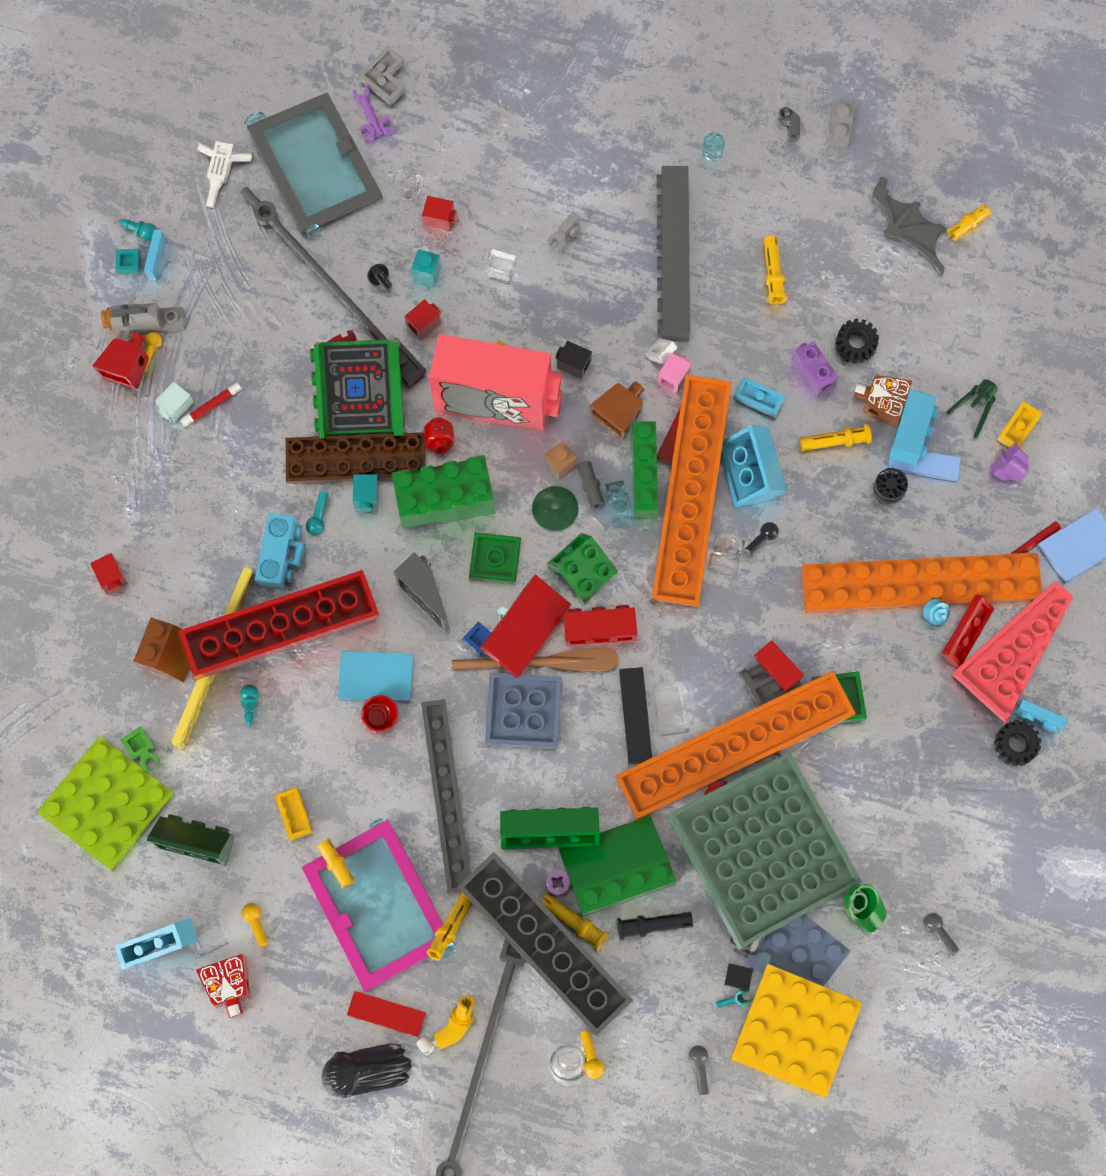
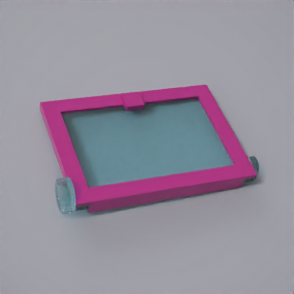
M382 818L370 823V830L335 848L340 857L343 856L346 860L345 865L356 880L350 886L344 889L341 888L333 872L327 869L326 866L328 864L323 856L301 867L364 992L373 989L428 958L427 950L436 937L437 929L443 925L389 820L383 821ZM453 943L448 945L440 960L447 958L457 951Z

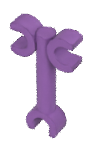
M364 86V95H358L356 89L353 90L355 101L361 103L370 125L365 124L360 127L362 134L366 132L371 133L364 137L365 142L372 143L376 137L393 135L395 133L393 126L389 128L384 127L390 124L389 117H384L378 122L369 101V88Z

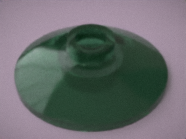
M560 486L547 487L541 490L533 500V517L538 525L546 530L561 531L567 529L575 522L578 516L579 506L577 499L566 488ZM558 503L560 506L558 509H553L551 504Z

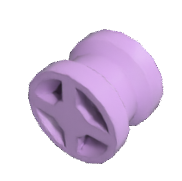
M561 870L550 872L545 883L547 892L554 897L564 896L570 888L569 876Z

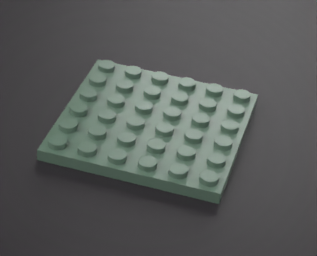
M791 752L666 815L738 950L839 896L850 887L862 883Z

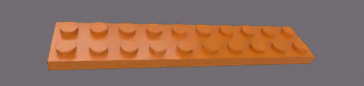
M692 375L685 376L652 601L691 607L699 606L732 381Z
M1038 553L802 564L801 566L805 612L924 607L932 599H939L947 605L970 604L975 594L982 595L989 603L1033 601L1042 593Z
M834 671L619 773L615 777L636 820H639L708 787L712 783H716L853 717L856 713Z

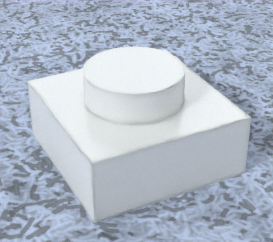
M659 338L645 355L650 361L663 364L667 361L670 354L677 349V346L673 341Z

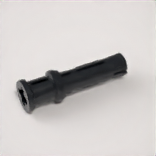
M691 911L647 918L638 915L637 918L626 920L617 918V930L620 941L624 940L625 937L639 935L642 938L647 936V933L693 927Z

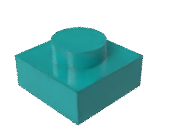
M139 249L116 250L115 270L117 274L140 273Z

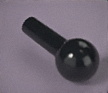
M773 522L764 523L761 526L760 534L744 548V553L747 556H751L764 542L777 538L779 534L778 526Z

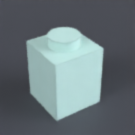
M175 382L155 400L159 408L157 412L165 420L170 418L175 423L195 404L191 395Z

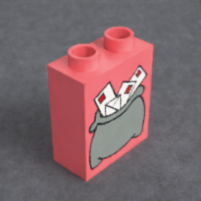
M438 334L429 375L435 412L539 431L544 429L546 416L558 417L562 399V390H560L562 372L551 371V353Z

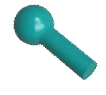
M319 492L313 517L309 518L306 522V530L312 535H318L324 530L322 516L329 494L327 492Z

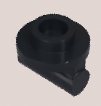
M384 264L373 265L367 274L368 281L372 285H382L385 290L391 288L392 283L388 279V268Z

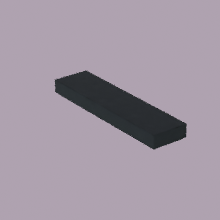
M643 667L619 669L628 765L640 764L652 758Z

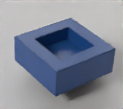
M478 621L462 639L481 656L484 651L480 647L491 632Z

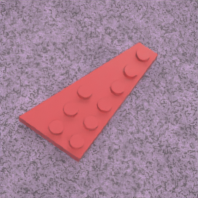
M1057 581L1053 582L953 672V676L1005 724L1069 608L1073 595Z

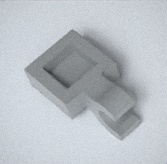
M573 211L559 226V230L549 237L548 245L551 246L553 242L557 241L560 243L557 247V252H562L565 248V242L570 237L576 236L581 228L580 216Z

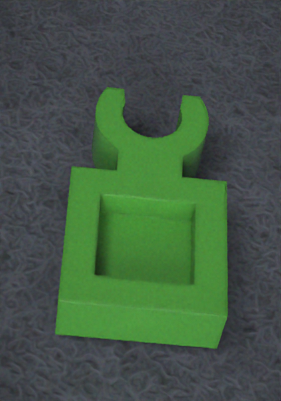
M141 726L120 739L134 761L141 758L140 765L146 772L150 771L146 765L148 760L153 759L157 765L160 764L159 758L149 752L155 746Z

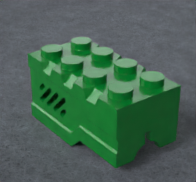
M485 455L470 457L460 462H445L439 466H423L413 471L392 472L402 528L434 522L449 523L495 514L494 498Z

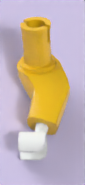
M464 995L459 998L458 1006L452 1009L447 1026L433 1034L435 1040L431 1042L425 1036L417 1041L416 1045L424 1055H430L437 1046L442 1050L462 1040L474 1019L472 1009L475 1001L471 996L466 995L465 1000Z

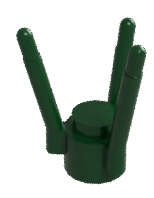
M984 379L947 410V413L951 414L973 395L975 399L971 404L972 408L979 402L982 404L987 402L973 436L975 439L978 438L990 408L996 400L994 395L998 391L997 386L992 381Z

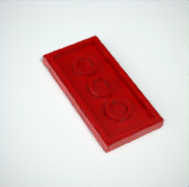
M536 574L533 575L486 638L480 649L514 677L518 678L561 620L563 612L569 609L571 603Z

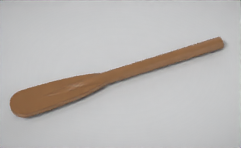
M612 648L581 649L556 653L547 657H533L527 667L548 666L574 671H611L618 665L619 657ZM492 658L452 660V669L503 668Z

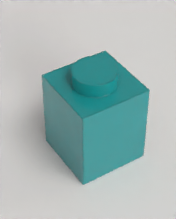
M418 249L411 267L412 278L414 281L435 286L441 269L440 255Z
M354 475L353 504L355 509L363 512L378 509V476Z

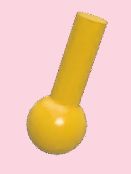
M154 331L148 332L144 337V344L146 346L144 351L149 356L144 373L147 372L154 350L158 349L162 344L161 335Z
M248 903L242 908V918L250 923L258 946L260 948L268 945V941L259 920L261 909L255 903Z
M583 1031L580 1033L587 1058L585 1073L592 1079H598L604 1074L605 1066L601 1060L597 1059L590 1031Z

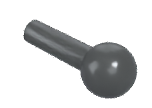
M936 913L926 915L923 921L925 929L928 932L935 933L952 956L957 954L960 949L943 928L942 917Z
M696 1045L689 1050L688 1058L695 1065L699 1095L709 1094L705 1070L708 1051L703 1046Z

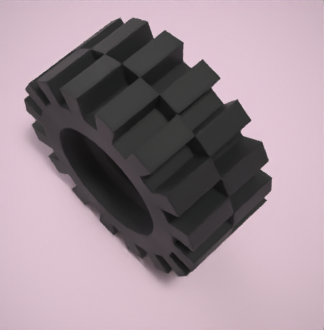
M856 318L853 322L848 320L846 325L843 324L841 326L835 344H837L836 350H840V357L846 356L845 361L848 362L849 359H852L854 364H856L857 360L860 363H864L865 359L868 361L874 355L879 343V334L876 335L877 329L876 327L872 329L873 324L871 322L866 325V320L862 319L861 322H858V318ZM853 334H859L865 338L866 344L862 348H855L850 345L848 338Z
M1014 720L1013 722L1006 723L997 732L996 739L994 740V745H996L995 752L1000 754L998 756L999 759H1005L1004 763H1012V766H1023L1032 761L1038 755L1041 749L1039 744L1042 742L1041 738L1037 736L1040 734L1038 730L1034 731L1032 729L1035 726L1032 724L1027 725V721L1024 720L1022 722ZM1017 734L1024 737L1027 744L1026 749L1022 752L1012 750L1009 746L1010 736Z

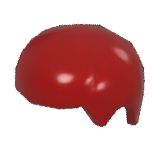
M384 695L369 698L360 713L362 723L368 730L376 733L388 731L396 723L399 715L397 704L390 697Z

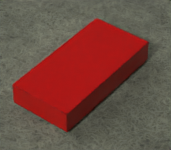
M772 640L753 656L785 692L804 677V674Z

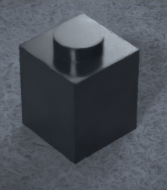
M567 340L565 346H560L556 353L557 368L582 379L592 361V351Z

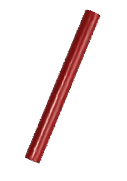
M1054 521L1010 554L1028 553L1040 542L1061 529L1060 524Z

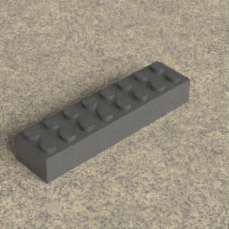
M495 852L457 886L596 1036L633 1001Z

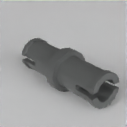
M590 461L582 462L577 467L583 481L582 489L587 493L591 509H599L605 505L599 488L601 486L600 481L596 479L592 463Z

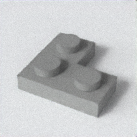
M387 46L358 74V79L391 106L406 91L405 86L392 76L404 64V58Z

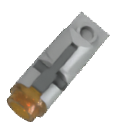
M157 303L124 304L107 307V310L101 311L103 328H109V330H138L140 335H146L151 331L157 333L185 331L183 306L159 308Z

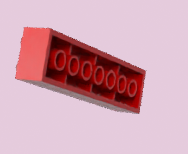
M360 570L179 630L178 637L193 679L196 681L376 620L379 612L364 571Z

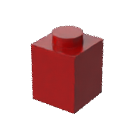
M427 195L422 213L423 226L449 231L451 223L455 224L457 219L454 201Z
M425 299L404 316L406 326L420 340L441 324L439 308L434 303L429 304Z
M112 553L90 563L101 588L106 594L118 592L124 585L128 584Z

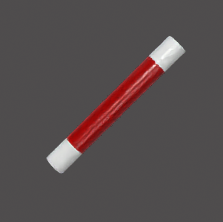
M237 382L179 421L184 428L241 391L242 388Z

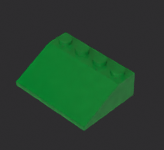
M651 816L601 832L600 846L558 847L582 918L675 886L676 884L670 862Z

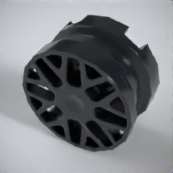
M887 468L877 475L873 486V493L876 499L887 505L900 502L908 488L907 477L903 472L895 468Z

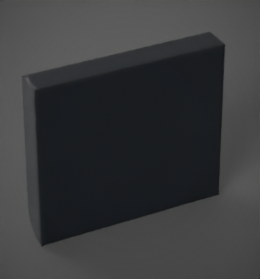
M729 963L724 985L739 989H749L753 969Z

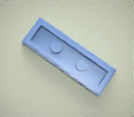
M926 452L924 459L919 458L916 466L889 458L888 468H895L906 474L957 482L961 457Z

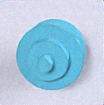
M932 599L924 606L923 615L932 624L941 625L949 618L950 608L941 600Z

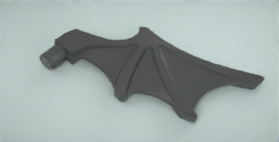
M880 177L873 191L872 202L887 216L888 227L883 230L884 234L898 239L916 250L942 276L945 268L937 258L935 244L940 233H945L947 229L941 224H934L924 218L919 211L920 202L903 203L891 198L888 195L889 189H886L888 179Z

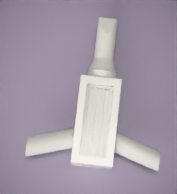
M216 141L213 149L199 142L198 151L212 157L207 173L210 190L206 207L215 208L219 189L223 184L227 185L232 162H252L254 153H235L233 144Z

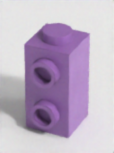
M814 341L809 344L803 343L794 350L792 361L816 397L837 385L838 375Z

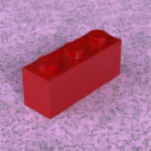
M618 605L615 609H606V607L600 606L592 608L591 611L573 608L569 609L568 612H563L566 646L637 641L635 607L630 608L629 605Z

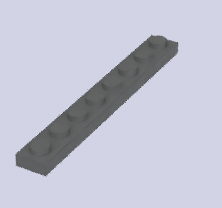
M445 699L421 702L447 890L448 895L462 893L457 886L470 875V867Z

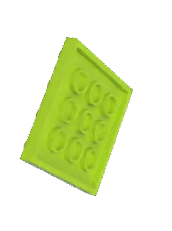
M99 736L38 809L37 813L113 872L176 794L103 737Z

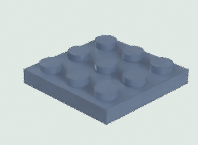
M490 673L485 745L558 749L562 677L521 674L516 678L512 674Z
M804 914L767 934L759 953L751 955L745 963L761 976H763L768 963L824 986L851 951Z

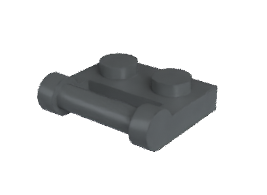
M760 664L748 671L745 669L739 672L741 681L748 689L757 707L802 686L800 681H798L785 692L771 676L754 684L752 679L766 672Z

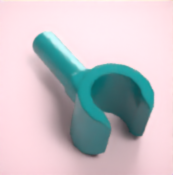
M744 988L731 998L716 1001L717 1007L735 1003L740 1006L747 1005L753 999L745 1000L742 994L750 991V989Z

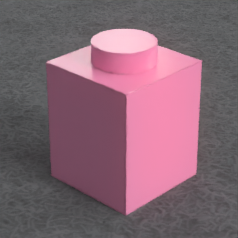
M671 353L658 374L657 384L677 394L685 382V376L689 375L692 363L683 355Z

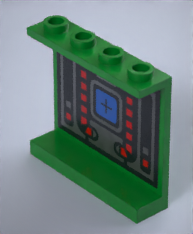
M400 339L316 342L314 348H310L311 363L315 362V372L311 374L312 386H316L317 395H313V407L318 409V418H315L314 425L315 432H319V438H325L326 435L394 432V435H404Z

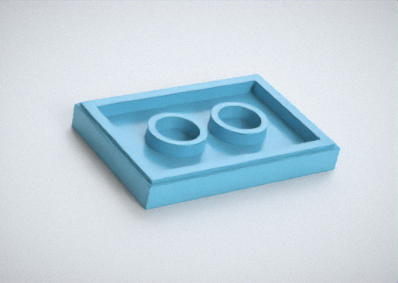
M341 651L338 699L367 701L373 696L384 695L390 697L394 702H411L413 654Z

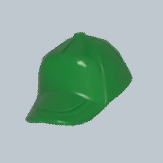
M856 884L846 891L843 902L848 916L870 933L876 931L886 918V909L878 891L871 884Z

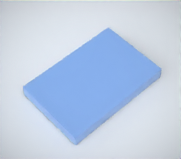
M1098 508L1038 544V547L1064 584L1106 559V520Z

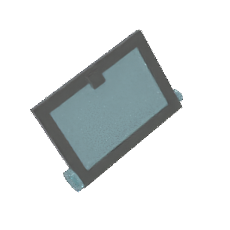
M328 92L267 118L263 112H255L245 119L244 124L251 135V139L301 233L307 232L308 236H313L320 231L319 226L383 199L379 187Z

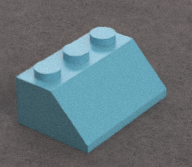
M750 425L723 440L721 460L735 508L770 501L787 492L769 427Z

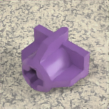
M1015 442L1006 451L1000 449L999 453L1001 456L990 465L993 474L1001 480L1017 481L1022 479L1028 472V455Z

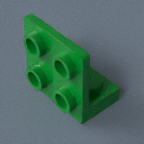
M580 533L547 563L552 571L558 572L564 577L582 601L588 600L618 572L594 538Z

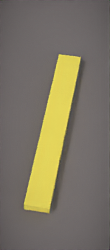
M243 568L224 615L243 609L255 580L252 569ZM215 674L196 681L171 741L175 748L185 749Z

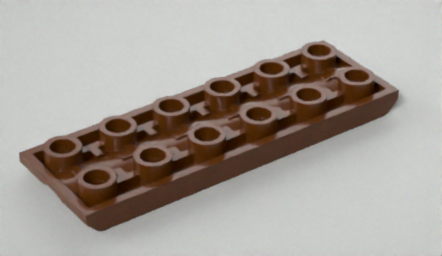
M424 432L404 433V435H394L393 433L325 436V438H319V436L285 438L286 483L353 482L354 475H377L379 481L393 480L392 472L413 471L425 466Z

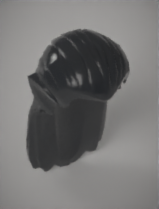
M395 1043L377 1045L350 1053L336 1052L325 1063L322 1069L321 1080L328 1094L337 1097L341 1096V1098L394 1088L407 1083L409 1075L406 1073L411 1069V1059L403 1056L405 1049L401 1048V1044Z

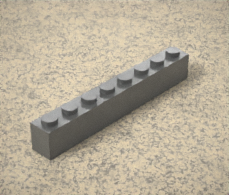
M661 166V174L656 176V188H661V195H657L656 208H661V215H657V229H661V236H657V249L661 250V256H657V270H661V277H657V291H661V298H657V312H661V319L657 320V333H662V339L689 342L688 166Z

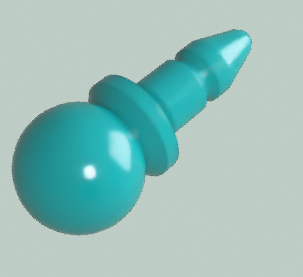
M120 219L118 221L124 228L135 231L136 236H141L146 241H151L153 231L158 230L152 223H145L143 221L136 223L128 219Z
M245 685L240 690L241 706L244 707V718L248 726L253 722L254 708L258 705L259 691L254 685Z

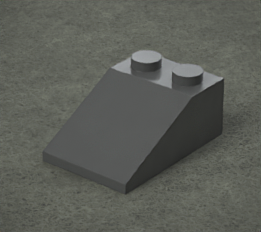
M414 552L394 571L396 583L447 633L450 630L433 571L430 568L432 565L423 555L419 557Z

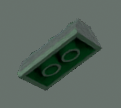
M168 814V818L160 816L148 835L147 841L157 849L227 866L235 839L227 828L215 826V829L206 828L205 823L192 820L191 824L182 822V817Z

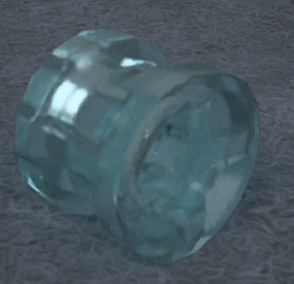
M718 133L707 134L703 139L702 155L707 160L716 161L723 156L725 140Z

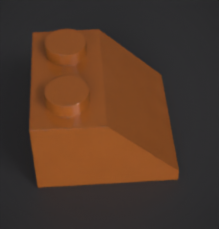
M151 617L133 662L140 669L184 682L189 665L178 637V631L182 629Z

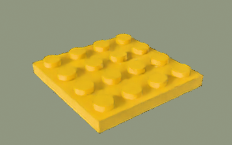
M767 963L731 1059L826 1098L863 1002Z

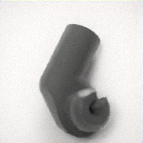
M782 107L778 114L780 119L789 126V137L792 139L799 138L800 116L792 109Z

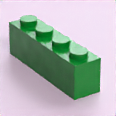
M656 421L632 422L634 519H657Z
M598 807L510 809L508 811H500L501 849L600 846Z

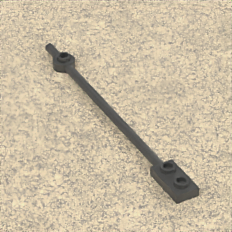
M248 187L243 188L241 194L254 207L256 221L262 225H271L376 340H388L278 221L275 205L269 201H260ZM265 213L270 214L268 217H263ZM400 342L402 380L408 386H411L426 373V369Z
M506 938L499 958L506 961V965L448 1160L442 1162L437 1167L436 1176H445L444 1172L448 1168L454 1171V1176H462V1170L457 1163L516 964L524 966L525 959Z

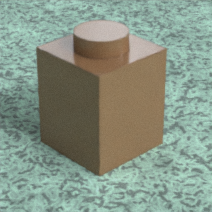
M562 441L544 454V464L559 481L577 468V458Z

